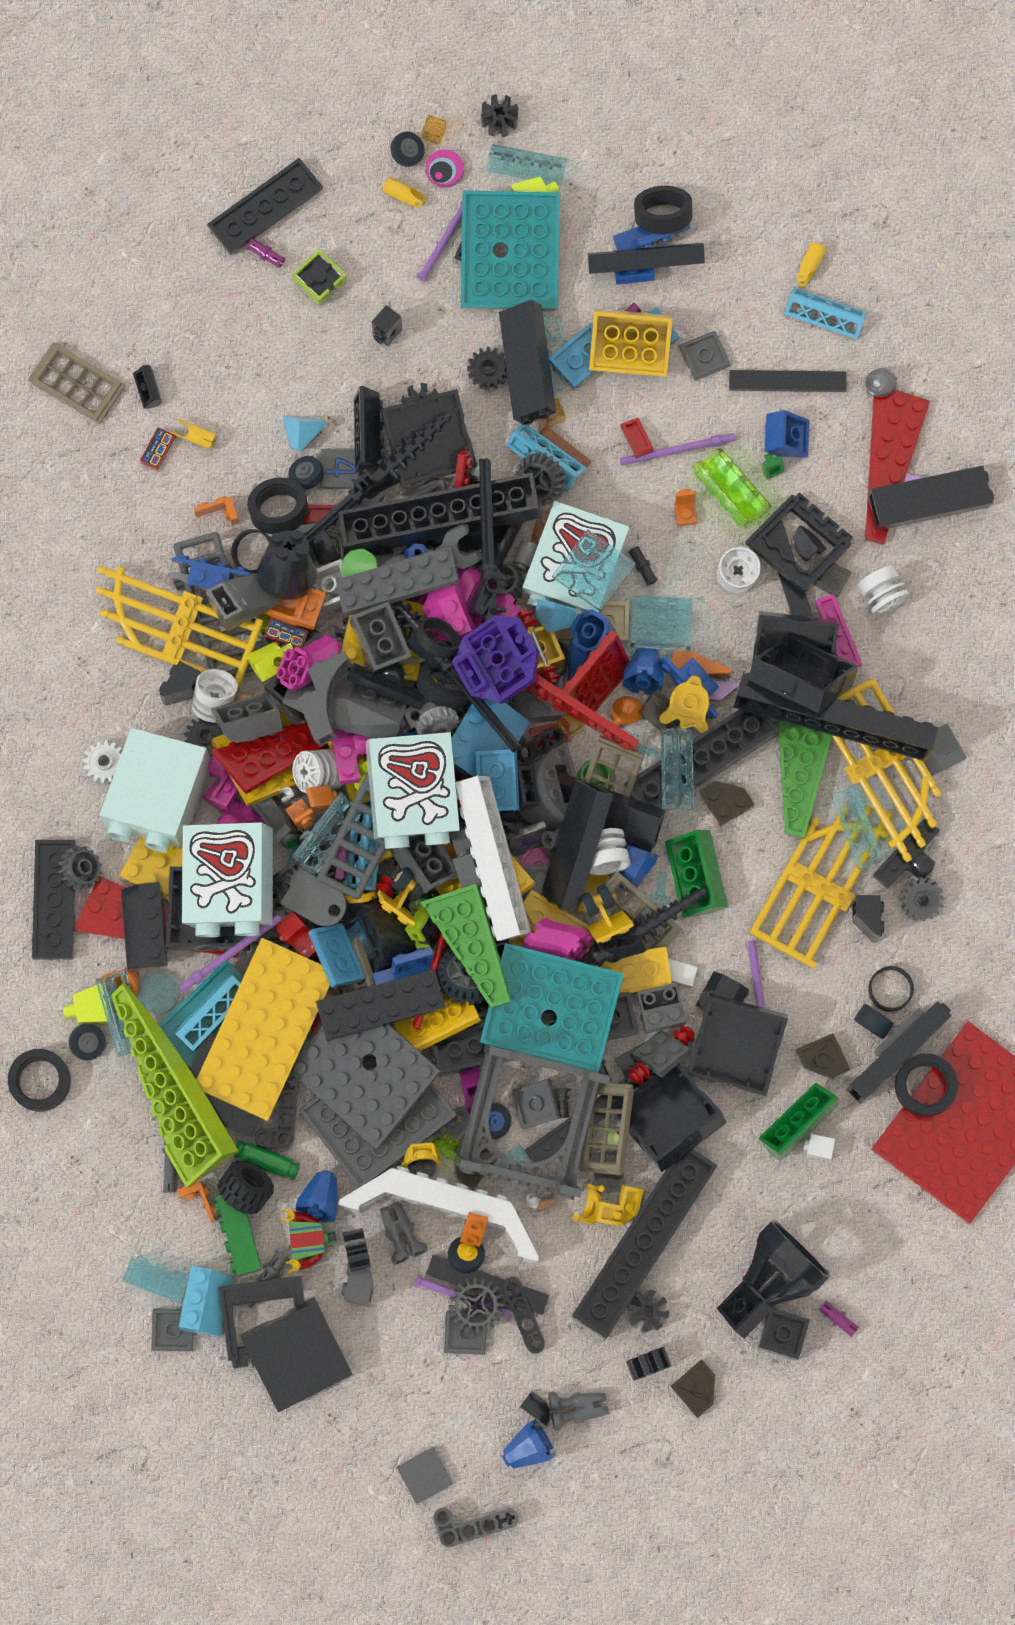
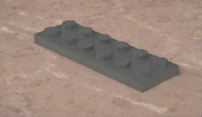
M451 546L336 579L342 612L345 617L386 602L391 604L460 584Z

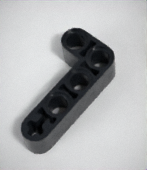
M293 1069L289 1075H292L295 1079L291 1080L290 1084L291 1089H294V1091L287 1089L288 1083L286 1081L283 1087L286 1089H282L278 1098L276 1128H261L255 1133L254 1139L256 1144L265 1149L288 1150L294 1144L299 1079ZM285 1095H292V1103L284 1104L282 1102ZM284 1115L292 1117L291 1122L287 1125L281 1123V1117ZM266 1133L270 1137L269 1141L262 1144L259 1142V1136ZM282 1135H288L290 1141L286 1145H281L279 1138Z

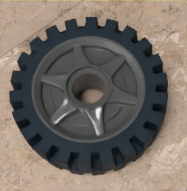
M450 949L449 953L446 952L440 960L437 972V979L442 994L446 993V998L449 1000L453 998L454 1003L460 1000L461 1005H465L466 1002H469V1006L474 1005L475 1001L477 1004H480L482 999L486 1001L473 978L465 975L468 974L466 968L459 961L453 950Z

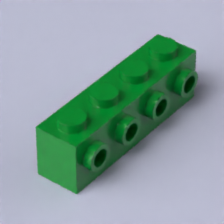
M217 1195V1201L214 1202L216 1213H221L223 1220L219 1222L221 1232L227 1235L228 1241L224 1243L227 1253L232 1254L233 1261H230L232 1273H237V1276L241 1277L262 1271L248 1214L236 1211L222 1199V1195Z

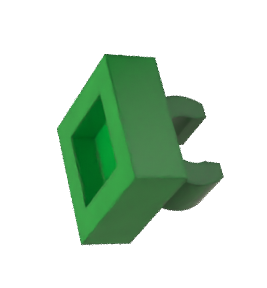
M772 453L764 455L766 461L762 463L766 479L784 473V463L780 455L775 458Z

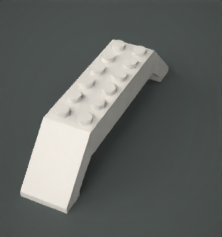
M397 1166V1169L391 1168L341 1198L338 1204L340 1209L360 1214L362 1208L388 1196L467 1219L469 1212L488 1217L487 1225L505 1230L518 1252V1260L536 1265L538 1263L539 1256L512 1203L505 1196L496 1195V1198L491 1197L484 1190L476 1189V1192L470 1191L466 1185L459 1183L456 1186L449 1185L448 1180L437 1178L435 1181L429 1179L427 1174L417 1172L414 1175L409 1172V1169Z

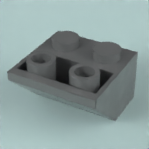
M677 982L637 991L645 1034L686 1024Z

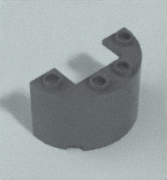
M565 745L557 746L523 765L533 766L540 805L520 811L527 823L536 824L544 821L547 831L551 832L561 827L568 803H564L555 766L570 764Z

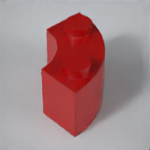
M294 911L290 912L275 926L279 932L277 936L284 944L288 942L298 952L297 954L317 963L320 959L308 934L311 930L305 925L306 922Z

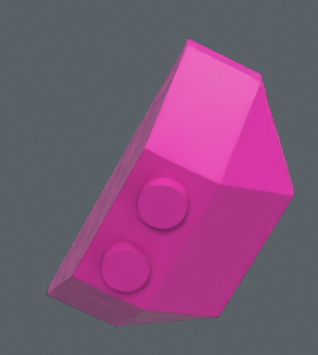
M458 584L429 592L423 606L426 617L439 618L450 624L458 633L461 643L462 638L476 629V626ZM431 628L432 632L439 633V636L435 638L436 641H449V639L443 633L434 628Z

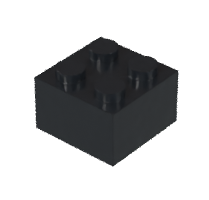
M774 1308L766 1316L757 1349L795 1361L799 1360L810 1319Z

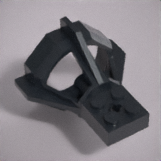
M774 1220L759 1233L752 1263L746 1275L743 1276V1281L716 1308L733 1330L744 1339L777 1304L810 1296L830 1277L828 1270L785 1230L779 1222ZM769 1258L792 1279L791 1282L785 1278V1275L775 1265L772 1266L768 1261Z

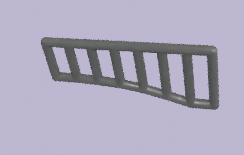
M218 532L201 535L173 545L177 557L178 554L184 555L182 549L213 541L216 552L189 560L197 561V558L210 562L218 559L219 563L228 564ZM178 564L181 573L189 574L188 568L191 566ZM230 574L229 580L234 579L233 575ZM184 582L186 591L195 594L193 588L195 586L187 585ZM207 595L202 596L201 604L209 603ZM198 611L195 622L205 626L204 624L220 619L211 615L202 617L201 612ZM255 618L249 620V622L255 623L256 621ZM240 626L229 632L227 630L222 631V633L232 637L250 632V630ZM198 632L203 647L211 649L210 643L219 641ZM265 632L259 633L258 637L261 641L256 642L253 651L272 643L269 638L264 637ZM237 647L220 653L234 657L244 654L245 650ZM205 656L209 669H217L215 662L218 660ZM250 664L247 666L245 674L253 672ZM238 668L226 672L236 677Z
M368 772L317 875L318 881L356 900L361 898L370 877L387 850L385 849L384 838L374 839V832L353 821L358 810L372 817L371 807L362 803L366 793H370ZM349 828L380 843L375 854L345 840L344 838ZM340 846L369 860L370 862L366 870L362 871L335 858ZM331 865L359 878L360 881L356 890L326 876Z

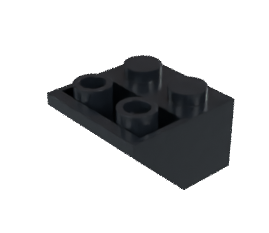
M179 661L177 665L174 664L169 672L171 676L168 681H164L159 688V695L163 704L167 706L193 699L196 680L201 672L182 661Z
M856 895L852 902V922L872 942H877L882 937V933H884V921H881L882 913H884V901H881V895Z

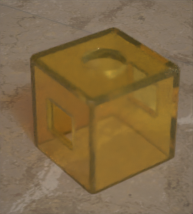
M428 115L422 129V139L440 144L446 130V120Z
M558 398L555 399L556 417L544 419L548 427L565 421V412Z
M567 714L557 721V727L563 731L568 741L584 730L583 723ZM568 724L574 725L572 731L567 730L566 726Z

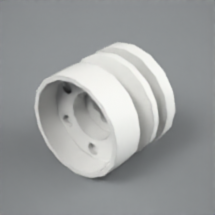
M731 548L720 559L716 572L717 580L721 587L730 593H745L757 581L760 572V562L756 554L748 548ZM739 569L741 570V574H740V575H739V574H737V575H734V574H733L735 570H736V571H738Z
M894 565L885 566L871 573L857 584L863 597L873 596L867 603L869 607L874 606L871 609L873 615L896 608L910 595L908 590H903L905 587L904 583L894 584L900 577Z
M209 669L201 672L196 680L192 701L193 712L202 720L215 723L211 708L234 702L238 687L236 679L224 670Z
M333 749L303 751L296 756L293 762V778L296 786L302 792L306 793L305 788L330 786L331 791L338 790L342 786L339 784Z
M608 828L602 830L590 874L599 876L610 875L616 871H623L630 866L628 851L624 849L626 841L622 829Z

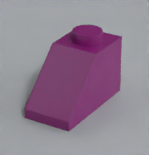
M479 1067L459 1071L466 1108L469 1114L480 1077Z

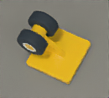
M404 867L392 881V887L400 892L393 900L381 890L377 894L380 899L379 902L382 904L381 907L390 914L393 911L398 915L397 918L403 924L407 925L409 923L414 926L416 922L412 913L402 905L406 897L415 902L424 892L420 883H416L412 879V871Z
M605 884L596 888V895L591 896L589 892H586L582 895L581 903L589 917L598 914V910L602 917V920L586 927L597 943L606 942L612 936L618 933H625L634 926L623 910L607 916L604 908L609 909L615 903Z

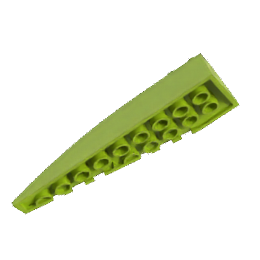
M122 984L111 997L119 1020H123L125 1037H129L132 1045L130 1051L132 1057H136L139 1065L136 1068L146 1097L152 1102L151 1111L153 1117L158 1119L160 1128H158L159 1134L164 1137L166 1146H164L165 1151L187 1188L227 1162L238 1152V1149L199 1083L173 1044L126 984Z

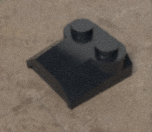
M713 971L695 1007L705 1011L709 993L743 1002L749 989L728 976Z

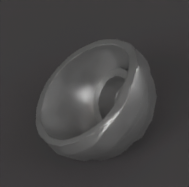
M878 368L867 375L865 386L871 395L886 397L895 391L896 379L888 369Z

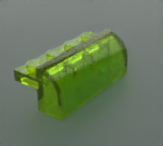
M722 448L714 450L704 461L696 462L691 467L694 470L695 476L703 481L708 491L716 496L720 501V505L729 511L733 520L741 525L743 529L754 524L772 507Z

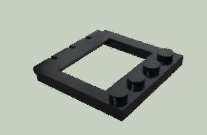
M799 492L796 496L792 494L746 540L745 544L805 594L851 547L852 543L850 541L853 539V536L843 528L837 532L840 525L829 516L823 520L822 518L825 513L814 504L807 507L810 500ZM790 512H793L834 547L810 573L801 568L793 558L788 557L780 547L774 545L766 537Z
M302 1276L219 1286L228 1361L233 1362V1368L248 1367V1359L250 1358L245 1346L238 1347L233 1305L293 1298L295 1307L305 1302Z

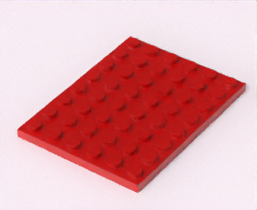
M967 1021L941 1056L950 1063L957 1075L958 1090L954 1101L946 1110L930 1117L914 1115L902 1107L871 1150L965 1222L971 1224L1015 1165V1056ZM932 1068L911 1097L918 1103L925 1105L940 1101L946 1090V1082L943 1075L937 1069Z

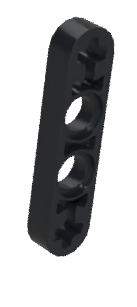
M558 727L548 728L520 744L521 747L517 749V766H523L561 744L564 739L563 731ZM555 734L554 740H548V738ZM538 739L542 742L541 750L536 745ZM523 748L528 750L527 758H524L522 755Z
M510 1276L503 1283L504 1293L526 1348L531 1353H540L545 1346L544 1337L522 1282L519 1278ZM509 1281L518 1284L515 1290L517 1294L521 1292L522 1295L511 1299L510 1296H514L512 1289L507 1288ZM523 1300L526 1303V1308L523 1311H518L514 1307L515 1301ZM523 1320H532L534 1323L533 1328L525 1330L522 1327ZM537 1330L538 1334H534L535 1340L541 1341L538 1349L535 1346H530L532 1337L530 1335L527 1338L525 1334H531Z

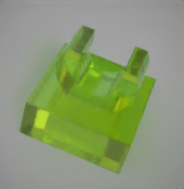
M449 1133L444 1135L443 1140L436 1136L431 1143L452 1161L457 1155L453 1150L459 1146V1142L454 1140L449 1144V1141L453 1138Z

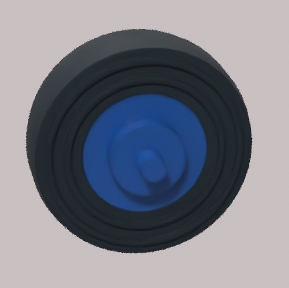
M492 1102L488 1122L489 1131L492 1139H499L509 1131L512 1119L509 1110L504 1105Z

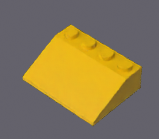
M594 309L589 370L667 377L672 315Z

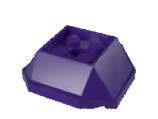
M495 615L462 638L452 664L472 697L503 704L535 682L539 650L521 619L518 617ZM503 657L502 662L498 664V660Z

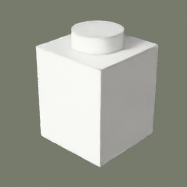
M810 1134L809 1139L805 1138L803 1150L806 1151L805 1156L830 1161L835 1139Z

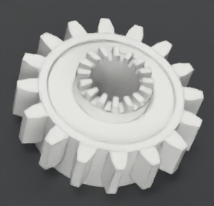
M105 740L104 745H101L97 741V747L90 745L91 752L85 751V755L88 758L82 760L84 764H87L83 769L84 771H89L87 774L88 778L94 776L93 781L95 783L100 780L102 785H105L106 781H109L111 784L121 756L120 753L123 750L121 747L116 749L115 742L109 745L108 741ZM109 759L110 763L107 766L103 767L100 765L102 760Z

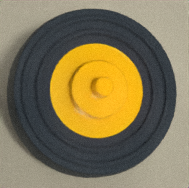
M461 1236L456 1238L448 1249L450 1264L460 1272L469 1273L476 1271L483 1264L485 1258V1249L482 1243L480 1247L460 1242Z

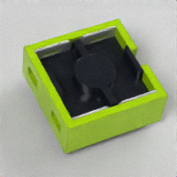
M319 249L292 274V280L320 306L330 297V291L339 289L347 281V276Z
M421 905L413 916L416 924L414 926L408 924L405 930L411 940L416 941L415 946L417 949L431 947L434 954L441 931L432 921L427 910Z

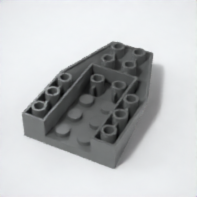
M344 677L338 681L333 694L331 705L332 721L336 729L347 733L363 735L367 738L398 737L405 711L409 708V705L374 692L364 686L354 684L352 681L347 680V677ZM403 681L412 687L415 685L414 681ZM313 682L297 691L288 688L283 704L303 713L298 698L307 691L316 690Z

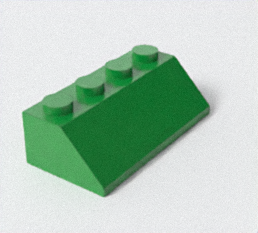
M697 829L665 841L678 900L680 901L681 897H685L686 894H693V891L704 888L707 892V895L700 898L695 905H690L687 912L681 911L682 917L689 918L705 915L728 908L710 830Z
M815 1082L758 1138L772 1156L781 1161L827 1115L832 1113L833 1109L838 1106V1097Z

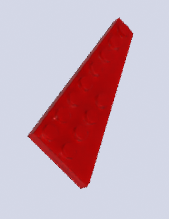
M895 390L886 397L873 396L868 492L872 488L904 482L930 400ZM867 496L865 539L884 545L889 529L876 530Z
M536 674L535 682L523 689L540 701L550 704L557 712H564L601 733L607 739L619 743V746L624 750L635 752L638 748V739Z
M306 721L299 725L291 724L282 727L283 731H279L274 735H265L253 741L231 742L228 746L218 749L215 747L212 749V755L243 792L248 794L292 769L293 762L300 752L329 748L328 743L319 746L314 741Z
M98 876L99 881L95 882L74 930L93 935L125 939L121 889L126 887ZM163 904L166 936L167 917L169 914L170 906ZM193 951V952H203V953H209V954H214V955L220 956V955H222L223 953H225L226 951ZM238 952L232 958L237 959L240 952Z

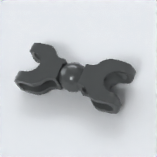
M461 524L448 530L444 536L443 543L436 547V550L451 546L456 567L462 569L468 568L482 559V553L479 550L465 553L458 547V540L469 532L468 524ZM434 549L425 550L422 554L429 553V552H432V551H435V550H434ZM396 555L383 562L380 567L408 559L409 557Z

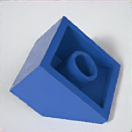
M786 410L766 414L765 452L772 453L775 456L780 455L781 457L807 458L809 420Z

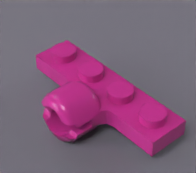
M832 594L815 600L822 619L838 620L839 622L835 650L836 656L861 667V659L835 595Z
M335 728L338 738L332 740L339 784L360 783L357 758L367 756L365 742L374 738L347 733Z
M213 756L209 762L208 771L211 776L221 779V781L209 798L211 804L228 811L239 791L228 772Z
M216 781L202 796V799L222 813V816L215 824H266L256 811L249 806L247 807L237 797L228 811L211 804L209 798L218 786Z

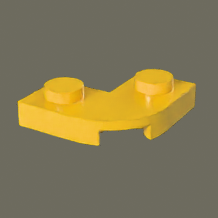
M622 1184L618 1204L598 1201L594 1221L623 1226V1224L629 1222L638 1214L644 1190Z

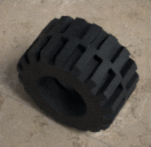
M245 1160L232 1162L217 1184L219 1194L222 1195V1199L229 1206L233 1207L236 1211L249 1215L257 1214L261 1211L274 1193V1184L267 1173L259 1166L254 1165V1163Z

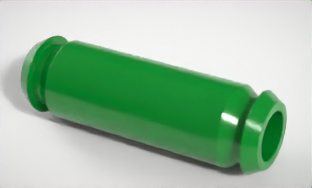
M239 1140L236 1144L238 1152L233 1155L235 1159L239 1158L240 1161L245 1160L254 1163V1165L259 1166L262 1170L283 1178L295 1180L300 1169L298 1161L295 1163L291 1158L250 1142L244 1143L243 1140Z

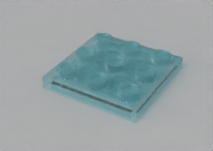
M587 529L553 573L552 578L601 612L634 569L636 563Z
M633 595L631 647L690 651L692 599Z

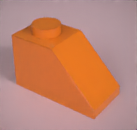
M330 786L305 788L314 815L336 809L335 803L339 802L336 791H331Z

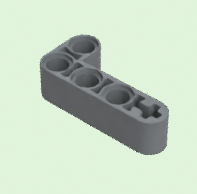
M446 1508L437 1509L433 1516L440 1542L445 1547H453L513 1528L518 1523V1515L511 1509L456 1526L451 1512ZM441 1511H445L449 1515V1520L444 1524L439 1523L437 1520V1515ZM506 1513L515 1516V1519L512 1520L513 1524L509 1525L508 1522L501 1523L503 1528L498 1529V1521L495 1516L500 1515V1519L505 1518ZM486 1519H492L495 1522V1528L492 1531H486L483 1528V1522ZM467 1525H471L475 1529V1534L471 1538L465 1537L463 1534V1529ZM449 1531L455 1535V1541L451 1544H447L443 1540V1535Z

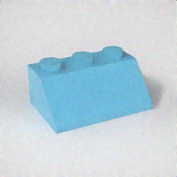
M191 1266L179 1322L180 1330L221 1338L224 1323L219 1286L232 1285L233 1276L212 1269Z

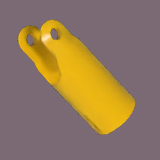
M390 176L387 178L382 189L383 193L416 208H421L422 203L427 201L426 195Z
M811 242L800 264V271L797 275L800 287L807 285L826 252V248L819 243Z
M176 419L186 424L189 432L186 436L171 431L172 434L212 450L215 445L214 441L217 439L216 433L187 421Z

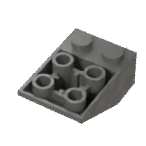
M257 574L226 580L206 590L211 607L228 632L280 604L274 594L268 591L265 592L261 588Z
M348 1263L346 1274L349 1276L348 1283H343L341 1294L344 1296L345 1302L369 1307L374 1290L370 1268L351 1272Z

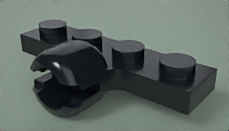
M353 663L347 676V680L352 681L354 684L369 688L374 692L408 704L413 708L422 710L426 700L419 689L403 682L405 670L399 663L383 668L381 672H373L371 669Z
M925 818L919 823L917 828L921 833V837L925 840L926 846L920 848L916 839L910 833L903 843L907 848V852L910 853L912 860L906 862L899 850L896 849L873 874V877L887 889L905 871H910L918 879L919 876L925 879L934 869L935 861L924 852V849L940 833V829L937 827L931 828Z

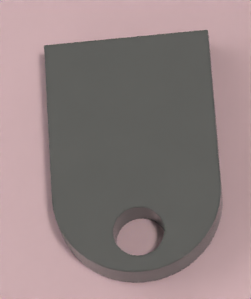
M301 868L280 903L321 926L337 924L342 920L347 909L346 899L342 892L318 881L317 877ZM333 905H338L341 910L340 914L336 917L331 916L329 913V909Z

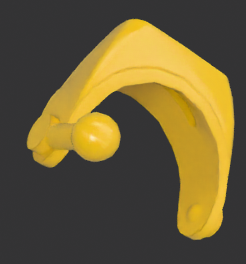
M433 1143L411 1144L405 1153L402 1167L407 1168L408 1164L419 1159L434 1160L437 1167L441 1166V1152Z
M588 1184L585 1186L588 1193L586 1207L581 1215L573 1213L572 1219L575 1222L594 1225L596 1223L594 1218L598 1201H602L597 1190L603 1192L605 1187L603 1185L595 1186Z

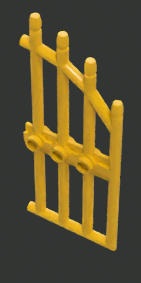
M103 566L97 567L98 573L115 579L114 591L97 587L95 592L114 600L117 614L101 609L100 615L118 622L122 626L129 639L126 640L124 637L117 636L116 642L118 644L125 645V647L172 665H177L179 661H182L200 672L208 670L182 660L185 648L238 668L235 679L238 685L237 689H240L249 664L246 655L253 652L264 620L256 618L255 623L247 621L240 625V627L252 631L248 642L195 622L198 611L219 618L212 607L201 604L203 597L184 591L183 596L132 578L124 574L126 568L118 566L117 571ZM126 583L179 603L176 615L122 595V584ZM123 604L173 622L170 633L127 618ZM132 628L167 641L163 652L142 645ZM191 631L200 632L244 649L242 660H237L188 641Z
M874 677L846 691L837 698L844 701L854 697L858 705L865 706L867 703L861 692L871 688L883 710L894 713ZM832 736L849 765L844 768L847 773L846 775L853 785L860 783L892 840L887 842L888 847L893 849L896 846L906 862L911 861V855L907 852L903 840L911 833L920 848L926 846L925 840L921 837V833L917 828L922 815L931 828L937 826L927 807L929 788L932 789V793L936 798L941 795V791L936 786L937 784L923 761L912 758L923 776L919 793L900 761L907 756L882 749L873 752L870 746L859 743L866 756L855 761L844 740ZM891 765H894L918 806L912 818L884 772V769ZM877 774L907 825L899 834L866 780Z
M869 805L864 808L863 814L860 815L858 821L853 823H843L845 816L849 812L847 806L841 808L840 814L837 815L832 825L822 829H815L819 825L820 819L817 817L812 819L810 826L807 828L805 839L800 840L748 932L749 934L812 969L815 968L818 962L814 961L813 957L840 909L844 912L847 911L855 896L850 891L880 837L887 839L889 835L882 821H880L877 827L865 824L872 812V807ZM887 810L886 814L889 819L892 818L893 812ZM851 831L826 878L817 874L815 871L837 832ZM864 831L873 834L844 887L835 884L833 880L860 832ZM826 835L808 868L797 863L808 842ZM788 880L798 887L769 936L759 929ZM806 890L814 894L815 897L787 946L777 939L803 892ZM824 900L832 904L833 907L806 955L796 951L795 948L821 901Z

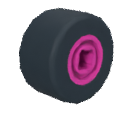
M867 1004L861 1007L854 1018L858 1024L881 1039L885 1038L894 1025L890 1019Z

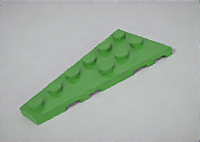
M777 720L785 834L805 839L832 736Z
M473 884L420 902L441 931L442 936L459 961L466 968L469 976L473 978L478 986L477 988L490 1007L494 1008L512 1002L479 884Z

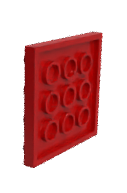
M611 631L608 635H605L597 649L589 654L587 661L577 668L573 678L563 686L562 691L595 712L623 680L624 670L629 663V658L618 634ZM576 720V722H577L579 725H581L582 727L585 726V724H583V723H581L580 721Z

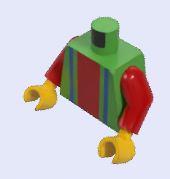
M291 1209L281 1210V1212L287 1213V1218H282L281 1221H291L289 1222L292 1260L285 1264H291L293 1269L289 1270L288 1273L291 1274L297 1270L313 1267L322 1259L323 1254L326 1253L325 1244L337 1243L336 1231L324 1232L323 1224L319 1223L317 1218L307 1213L296 1212Z

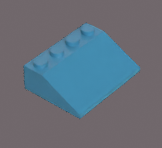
M484 700L519 742L530 721L506 703L500 704ZM471 703L451 737L454 769L468 778L477 776L475 751L509 749Z

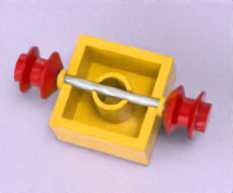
M524 610L518 614V618L522 620L539 650L536 674L544 677L551 684L556 685L559 683L561 675H556L555 672L559 667L563 666L565 660L554 632L548 633L543 626L535 628L538 620L533 619L534 611Z

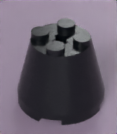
M300 530L274 533L258 565L257 579L259 585L265 592L268 591L279 596V599L293 600L301 598L308 594V591L317 581V568L308 540Z

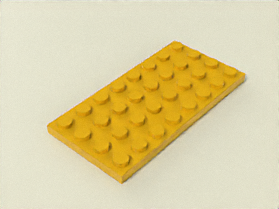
M261 938L197 1077V1082L203 1092L262 1119L269 1120L318 1013L316 1001L323 1000L330 987L321 964Z

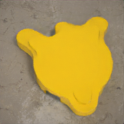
M691 676L687 681L674 688L670 696L669 707L659 717L661 723L668 724L675 719H679L682 729L695 727L701 733L709 729L706 721L709 695L698 676Z

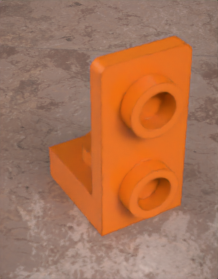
M682 489L675 495L674 508L677 527L697 524L694 504L695 490Z
M222 496L217 498L215 502L209 504L204 502L194 508L196 517L224 509L226 521L230 520L232 526L240 524L231 497Z
M302 798L285 809L298 830L310 828L314 824L313 821L316 820L313 810L307 807Z
M198 1181L190 1187L186 1188L185 1186L177 1189L179 1197L181 1199L185 1198L186 1201L196 1198L197 1193H200L210 1221H216L214 1217L217 1215L214 1204H209L207 1197L210 1196L206 1184L202 1185L201 1181Z
M469 1212L464 1223L460 1242L480 1247L488 1217Z

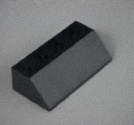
M359 386L354 396L355 472L364 473L363 470L366 469L371 473L379 467L377 463L379 460L384 463V456H381L384 438L381 437L380 430H383L384 424L382 418H380L383 400H380V393L365 386Z
M160 882L137 884L121 889L127 969L168 966L162 886Z

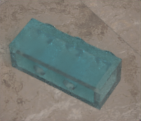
M137 1256V1259L131 1257L122 1281L182 1304L189 1280L186 1278L187 1274L177 1270L175 1274L167 1271V1266L159 1263L153 1266L148 1264V1259Z

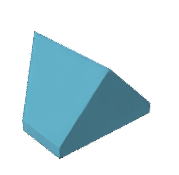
M283 416L289 446L299 452L326 425L325 421L317 418Z
M539 598L535 616L547 632L550 633L570 628L575 621L577 609Z

